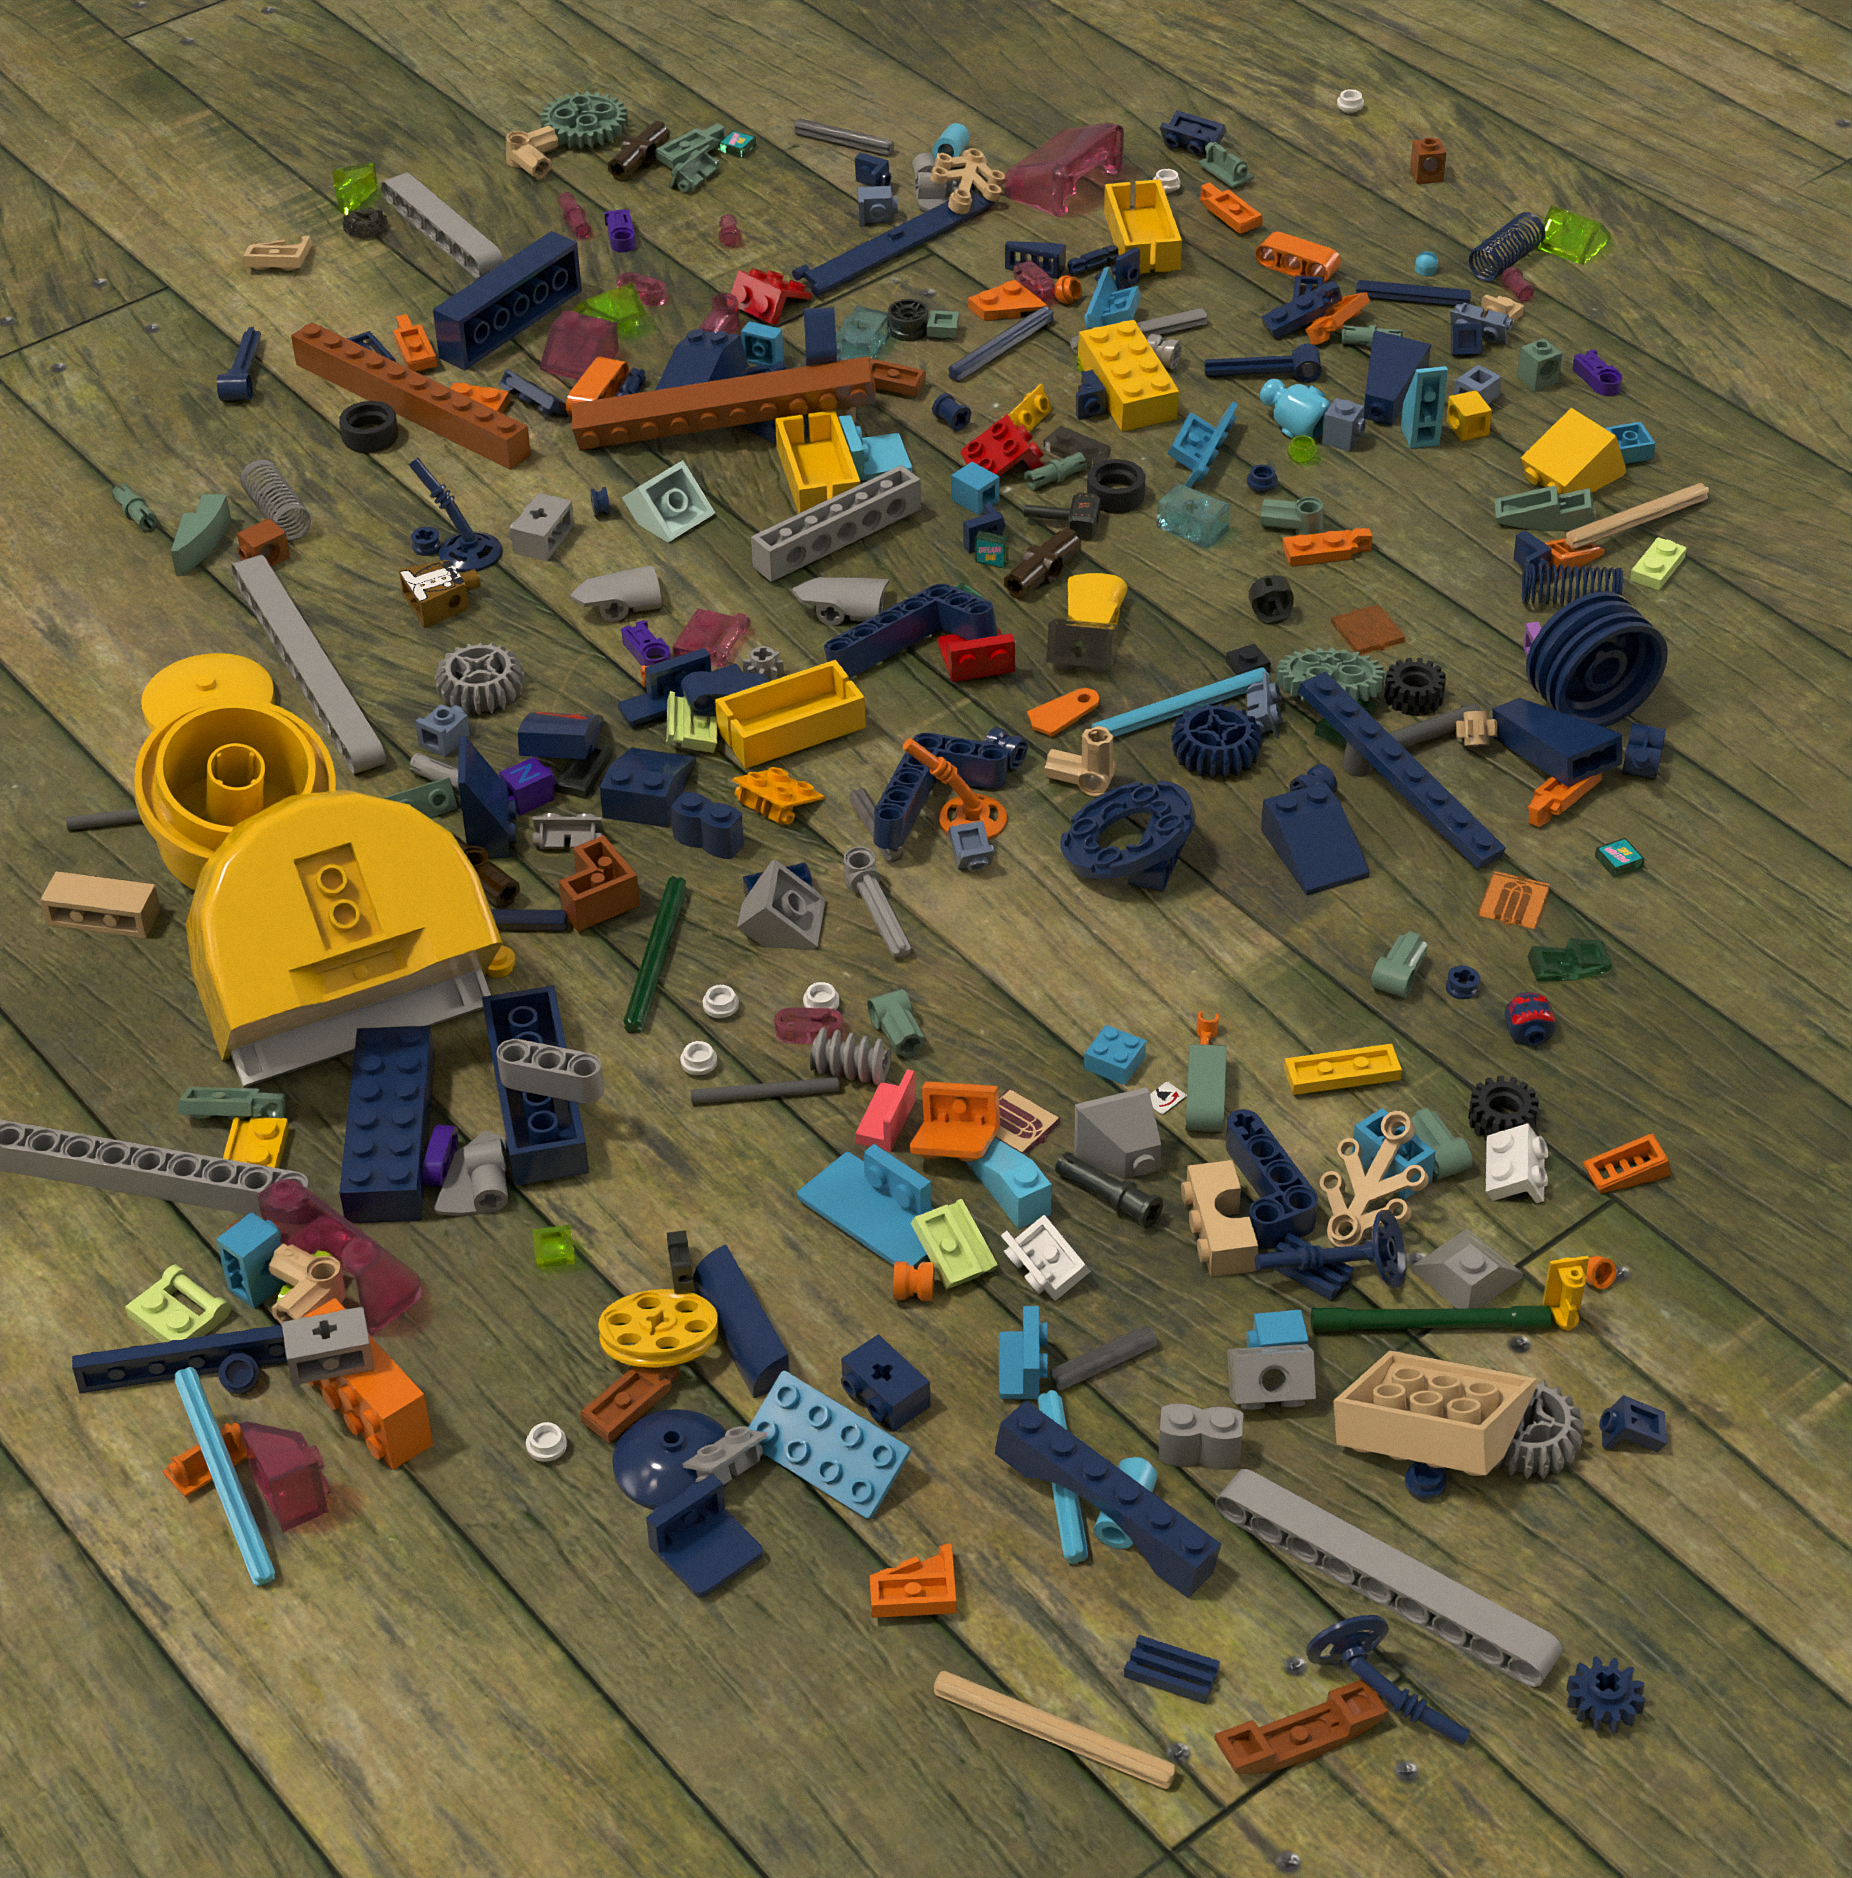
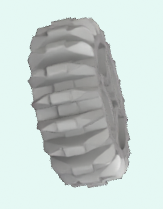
M481 641L478 645L471 646L467 643L466 648L455 647L454 653H445V659L439 661V667L436 669L435 675L437 693L444 701L445 706L457 705L465 711L466 715L471 712H477L480 715L485 711H489L492 714L496 708L505 710L506 704L515 703V697L521 696V690L524 687L523 682L525 681L522 663H520V658L516 657L514 651H507L505 645L496 647L494 642L489 645H483Z
M1546 1380L1540 1385L1537 1384L1504 1458L1495 1466V1470L1505 1466L1508 1468L1510 1477L1518 1471L1523 1472L1528 1480L1532 1473H1537L1544 1479L1549 1470L1559 1475L1563 1465L1570 1466L1575 1455L1581 1449V1438H1583L1584 1433L1580 1408L1574 1407L1572 1396L1562 1397L1560 1386L1554 1389L1547 1388Z

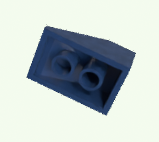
M702 329L688 332L687 336L676 345L656 390L737 377L749 366L740 335L728 334L725 331L707 332Z
M459 737L458 787L466 843L470 846H480L486 849L489 859L510 858V844L517 843L516 824L511 823V821L517 820L516 800H509L508 786L467 737Z
M631 747L609 765L599 787L602 817L668 828L672 819L671 805L683 793L695 766L696 757Z
M1325 782L1263 800L1261 831L1306 895L1369 877V869L1342 805Z

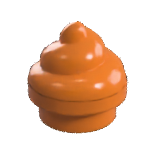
M1070 275L1061 276L1052 288L1051 293L1059 302L1067 305L1073 304L1081 297V283L1076 277Z

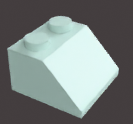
M683 460L622 497L637 524L666 542L672 541L715 514L714 509Z

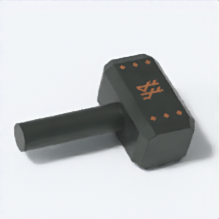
M1079 492L1073 496L1071 508L1025 504L1024 517L1068 521V528L1074 530L1079 539L1090 540L1095 536L1097 524H1099L1100 498L1093 493Z

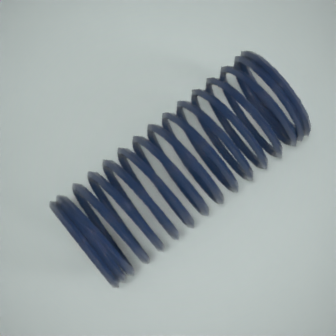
M1523 212L1474 248L1469 254L1468 260L1473 274L1483 281H1493L1498 278L1504 271L1508 270V268L1543 242L1546 232L1542 221L1535 214ZM1523 218H1528V219L1532 220V221L1537 225V227L1539 228V231H1540V240H1539L1538 231H1537V229L1535 228V226H1534L1530 221H1528V220H1526V219H1523ZM1520 220L1529 223L1533 227V229L1536 232L1537 240L1535 239L1534 233L1531 230V228L1525 223L1521 222ZM1517 223L1522 224L1529 229L1533 237V243L1527 230L1524 229L1522 226L1518 225ZM1517 227H1519V228H1521L1523 231H1525V233L1527 234V236H1528V238H1529L1530 243L1527 242L1526 237L1524 236V234H1523L1519 229H1517ZM1513 234L1516 235L1517 239L1521 242L1522 246L1518 243L1516 238H1514ZM1510 237H1511V238L1514 240V242L1518 245V248H1517V247L1514 245V243L1510 240ZM1506 239L1510 242L1511 246L1514 247L1515 251L1511 249L1509 244L1506 242ZM1503 243L1506 244L1507 248L1511 251V254L1507 251ZM1499 245H1500V246L1503 248V250L1507 253V256H1506V255L1503 253V251L1500 249ZM1495 248L1499 250V252L1503 255L1504 259L1500 257ZM1477 251H1478L1479 262L1481 263L1482 267H1483L1487 272H1489V273H1491V274H1493V275H1489V274L1485 273V272L1479 267V265H1478V263H1477V258H1476V257H1477ZM1480 251H1481V253H1482V257H1483V260L1485 261L1486 265H1487L1490 269H1492V270H1494V271H1496V272H1492V271L1488 270V269L1483 265V263H1482V261H1481V257H1480ZM1484 251L1486 252V256H1487V258L1489 259V261H1490L1495 267H1497V269L1491 267V266L1487 263V261H1486V259H1485V256H1484ZM1488 253H1489V254L1493 257V259L1496 261V264L1490 259ZM1473 255L1478 269L1488 277H1484L1477 272L1473 264Z
M1526 562L1524 564L1521 593L1523 604H1527L1530 600L1531 584V603L1534 604L1538 569L1540 576L1539 604L1542 603L1545 571H1547L1546 604H1549L1553 569L1554 605L1557 603V586L1560 570L1562 578L1561 606L1564 604L1567 571L1569 572L1567 604L1572 600V583L1575 571V600L1579 598L1582 570L1584 581L1582 596L1587 595L1589 571L1591 574L1590 594L1594 593L1596 572H1598L1597 592H1601L1602 578L1605 571V592H1609V580L1612 572V592L1622 596L1623 570L1621 567L1615 569L1611 567L1609 571L1606 567H1603L1600 571V568L1597 566L1593 572L1591 565L1587 570L1584 565L1580 569L1575 565L1571 571L1569 564L1565 567V570L1562 564L1558 566V569L1555 564L1549 569V565L1546 563L1543 570L1540 563L1536 565V568L1533 563L1528 564Z

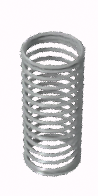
M257 460L246 466L240 477L241 487L265 520L269 518L276 525L291 520L299 511L298 516L293 521L278 526H289L296 522L302 514L297 524L281 529L288 531L295 528L302 522L305 516V520L299 528L286 532V535L296 533L307 522L301 532L287 536V540H295L303 536L310 528L312 522L311 513L276 466L268 460ZM261 465H268V466H264V467H261V468L255 470V471L249 476V478L247 479L249 473H250L253 469H255L256 467H259V466H261ZM263 469H272V470H265V471H263V472H260L259 474H257V475L252 479V481H251L250 484H249V481L251 480L252 476H253L254 474H256L258 471L263 470ZM264 473H270L258 479L252 487V484L256 478H258L260 475ZM274 476L264 480L262 483L258 485L257 489L255 490V487L257 486L258 482H260L263 478ZM273 480L272 482L266 484L260 491H258L264 483ZM275 488L272 492L266 495L267 492ZM280 495L279 498H277L276 500H274L273 502H271L274 498H276L277 496ZM294 509H296V511L291 517L283 521H278L280 519L286 518L294 511ZM288 510H290L289 513H287L286 515L282 516V514H284L285 512H287Z

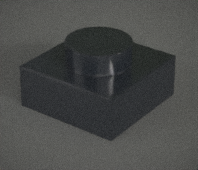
M1256 644L1226 652V663L1236 676L1258 668H1265L1266 672H1270L1271 662Z

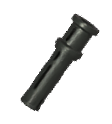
M1070 1152L1062 1154L1063 1158L1067 1159V1161L1062 1158L1058 1159L1055 1167L1057 1174L1110 1202L1115 1212L1129 1214L1138 1219L1139 1225L1144 1228L1151 1227L1159 1218L1163 1208V1199L1160 1196H1150L1137 1188L1136 1183L1124 1180L1121 1182L1073 1156Z

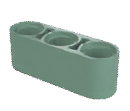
M1189 1044L1185 1131L1223 1133L1226 1045Z

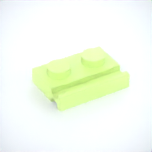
M670 691L667 700L666 745L677 742L681 743L683 748L714 753L717 744L716 716L694 715L689 708L685 696L684 698L677 697L675 692Z
M962 1199L949 1206L947 1204L916 1216L910 1223L930 1261L934 1262L935 1270L946 1290L975 1279L983 1273H990L998 1266Z

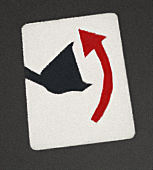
M1165 1082L1150 1094L1153 1109L1161 1114L1166 1113L1187 1096L1169 1082Z

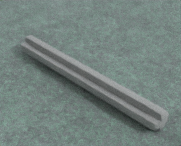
M1203 308L1138 322L1137 325L1145 338H1148L1150 334L1164 335L1207 324V314ZM1079 336L1072 337L1070 340L1071 350L1074 354H1078Z

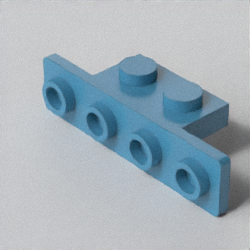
M1110 266L1103 269L1092 300L1089 302L1087 313L1084 315L1087 329L1133 320L1141 299L1138 286L1118 291Z
M1234 401L1221 416L1216 427L1190 412L1168 450V455L1192 470L1184 485L1188 490L1195 481L1201 483L1210 470L1208 466L1212 464L1219 453L1217 449L1221 447L1228 436L1226 432L1230 430L1237 419L1233 413L1238 404Z

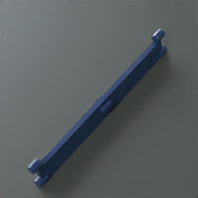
M972 183L969 191L972 204L968 213L959 214L953 212L948 207V200L812 270L804 264L794 269L792 275L795 280L805 278L812 284L811 291L815 296L824 294L989 210L990 207L994 206L995 202L982 198L974 192L976 186Z

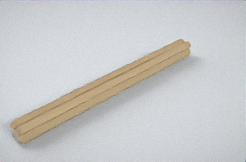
M1697 483L1573 529L1566 533L1567 539H1565V543L1570 545L1571 549H1577L1707 500V493L1710 492L1709 488L1705 487L1703 483Z
M941 1671L935 1680V1695L1164 1789L1170 1788L1175 1779L1176 1765L947 1671Z

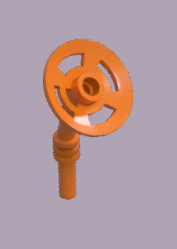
M912 738L904 742L903 750L928 767L930 774L941 780L942 783L949 784L959 795L945 803L939 813L940 827L948 836L949 827L983 821L988 840L998 836L1004 830L1007 823V813L1000 802L989 796L975 794L957 773V768L943 757L937 758ZM950 808H956L957 818L950 822L948 811ZM990 808H996L998 812L996 821L989 818Z

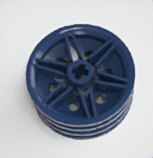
M1595 592L1570 602L1554 614L1541 628L1527 656L1526 675L1530 685L1550 704L1553 710L1601 727H1607L1630 715L1651 695L1664 673L1668 648L1661 633L1627 599L1614 592Z

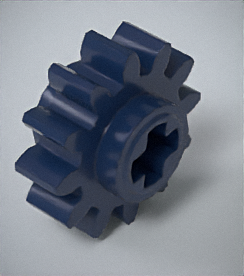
M1595 1656L1591 1669L1583 1663H1578L1575 1675L1569 1676L1566 1688L1569 1692L1567 1707L1579 1708L1578 1722L1591 1718L1594 1731H1599L1602 1723H1608L1610 1730L1613 1733H1617L1620 1720L1632 1727L1636 1714L1642 1713L1645 1698L1642 1696L1645 1684L1642 1681H1632L1633 1667L1625 1668L1624 1671L1618 1670L1617 1658H1613L1609 1666H1603L1600 1658Z

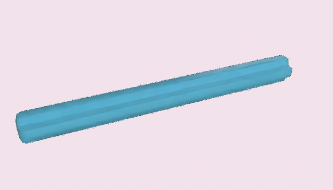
M1258 668L1096 722L1092 725V728L1096 726L1108 728L1109 733L1114 738L1183 715L1184 711H1193L1194 706L1203 708L1207 703L1212 705L1245 694L1252 683L1263 682V672L1266 670L1265 668Z
M193 1367L179 1370L175 1373L176 1386L252 1582L256 1586L270 1583L275 1578V1570L197 1371Z

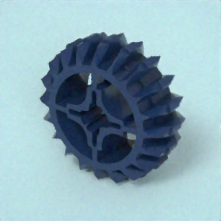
M1207 703L1204 708L1194 706L1193 711H1184L1183 717L1177 718L1171 736L1172 750L1174 756L1178 759L1179 765H1186L1188 772L1197 770L1199 777L1204 774H1210L1212 779L1215 775H1222L1224 778H1227L1230 773L1239 776L1241 770H1250L1251 764L1257 763V758L1262 749L1260 725L1255 722V717L1247 716L1245 709L1237 711L1234 705L1223 707L1221 703L1218 706H1211Z

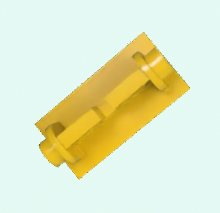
M1039 384L1031 393H1027L1023 397V401L1008 414L1018 427L1023 424L1029 432L1052 411L1043 384Z
M1589 1256L1567 1257L1549 1262L1542 1306H1550L1555 1322L1564 1331L1572 1330L1579 1323L1577 1310L1581 1308Z

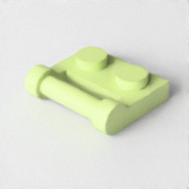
M176 1264L168 1267L162 1279L125 1306L128 1317L161 1342L203 1337L222 1323L231 1312L230 1303L221 1297L215 1298L189 1279L187 1272ZM179 1290L206 1311L198 1316L171 1295Z

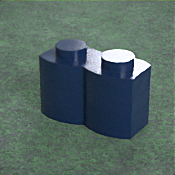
M683 792L671 805L673 837L679 843L689 847L703 848L710 855L723 859H732L744 845L742 813L738 809L727 804L712 803L705 796L692 792Z

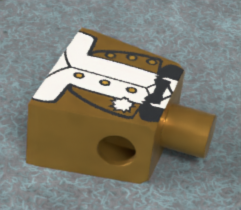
M448 560L399 570L402 595L424 628L467 610L469 607L467 591L481 586L475 569L459 574L451 561Z

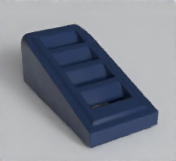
M1007 241L1005 244V269L1056 279L1060 278L1065 269L1066 245L1014 241ZM1016 252L1020 253V261H1016ZM1028 254L1031 255V261H1028ZM1039 257H1043V262L1039 261Z

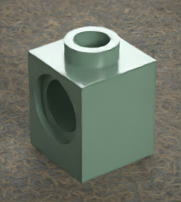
M1545 338L1520 347L1517 377L1534 392L1559 383L1562 352Z

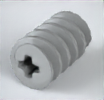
M821 1027L812 1045L810 1070L813 1071L816 1067L820 1074H826L830 1070L834 1077H840L845 1073L846 1078L849 1080H854L859 1075L860 1081L868 1083L873 1077L875 1085H879L880 1082H885L891 1061V1049L884 1050L883 1039L880 1038L877 1039L873 1048L870 1047L869 1037L865 1035L860 1044L857 1045L855 1044L854 1033H849L846 1041L842 1042L840 1030H835L832 1038L827 1039V1029Z

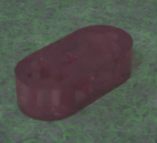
M1029 260L1015 265V280L1043 302L1055 297V286L1051 277L1034 262Z
M633 272L623 273L616 279L617 293L622 298L648 306H659L667 300L666 284L660 280Z
M785 1008L780 1010L774 1018L775 1035L778 1040L784 1043L813 1044L821 1027H824V1025H830V1027H825L827 1029V1039L832 1038L835 1030H840L841 1038L844 1033L843 1017L835 1009Z

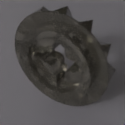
M370 207L369 209L361 208L358 211H350V214L344 216L342 224L343 230L348 235L358 238H369L383 232L388 222L387 216L383 215L382 210H374Z

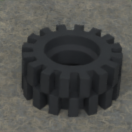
M1406 658L1405 663L1401 660L1396 661V666L1392 664L1386 673L1384 692L1386 703L1388 705L1392 704V709L1395 711L1401 708V714L1405 715L1408 714V711H1412L1413 716H1419V711H1422L1424 715L1430 714V709L1435 712L1438 710V706L1443 704L1446 684L1445 672H1441L1442 668L1439 665L1433 667L1434 662L1430 660L1426 664L1423 663V658H1417V662H1412V658Z
M1497 1076V1082H1494L1491 1077L1486 1078L1485 1085L1479 1082L1476 1085V1090L1473 1089L1468 1116L1470 1127L1475 1128L1474 1133L1478 1137L1484 1133L1485 1141H1487V1135L1529 1123L1534 1131L1539 1108V1099L1535 1097L1536 1092L1534 1089L1527 1090L1528 1084L1524 1081L1517 1085V1078L1510 1077L1509 1082L1504 1081V1076ZM1505 1107L1513 1110L1515 1113L1502 1114L1494 1111L1492 1108Z

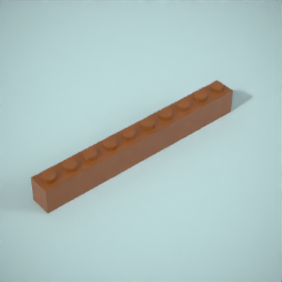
M313 322L291 335L297 366L369 401L388 404L397 415L510 470L531 456L527 425Z
M867 356L573 403L572 430L579 450L774 420L775 418L875 404L874 374L870 357Z

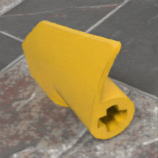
M1087 573L1069 577L1068 618L1088 633L1098 630L1114 632L1119 620L1120 606L1127 594V584L1118 576L1102 573Z

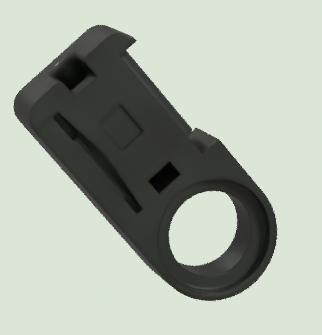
M686 1230L666 1232L674 1293L694 1291Z

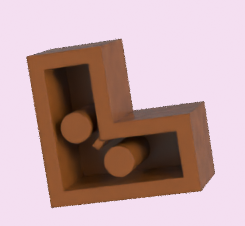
M604 835L573 847L576 874L559 880L558 884L561 909L566 911L567 919L578 932L640 906L637 874Z

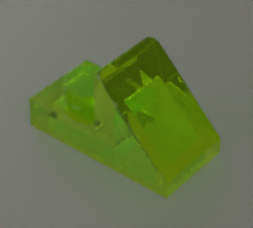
M374 163L348 166L332 171L340 213L349 215L378 188Z

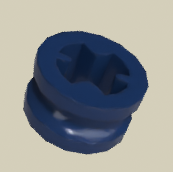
M602 487L600 491L590 489L594 517L599 516L601 512L610 515L606 487Z
M420 527L411 534L412 548L417 555L430 556L439 551L441 546L439 533L435 528Z
M1461 965L1451 968L1446 982L1447 993L1457 999L1472 998L1478 992V985L1480 983L1479 973L1468 966Z

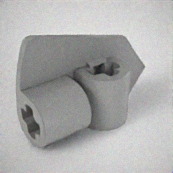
M921 153L913 159L912 168L915 175V196L918 207L927 212L948 201L951 194L959 188L961 179L948 181L945 184L934 183L930 176L932 169L935 167V158L929 153ZM952 167V168H950V170H948V171L957 170V169H963V168H962V167Z
M653 565L587 579L570 595L571 600L584 607L599 605L602 618L609 622H617L624 619L630 607H632L633 612L662 608L660 587Z
M818 577L793 588L792 592L802 604L816 605L817 617L827 625L840 624L844 620L845 615H850L851 621L864 622L883 612V593L889 584V579Z
M485 1130L470 1143L455 1152L443 1187L434 1206L437 1214L451 1216L475 1215L496 1212L506 1206L508 1196L505 1172L509 1171L505 1137Z

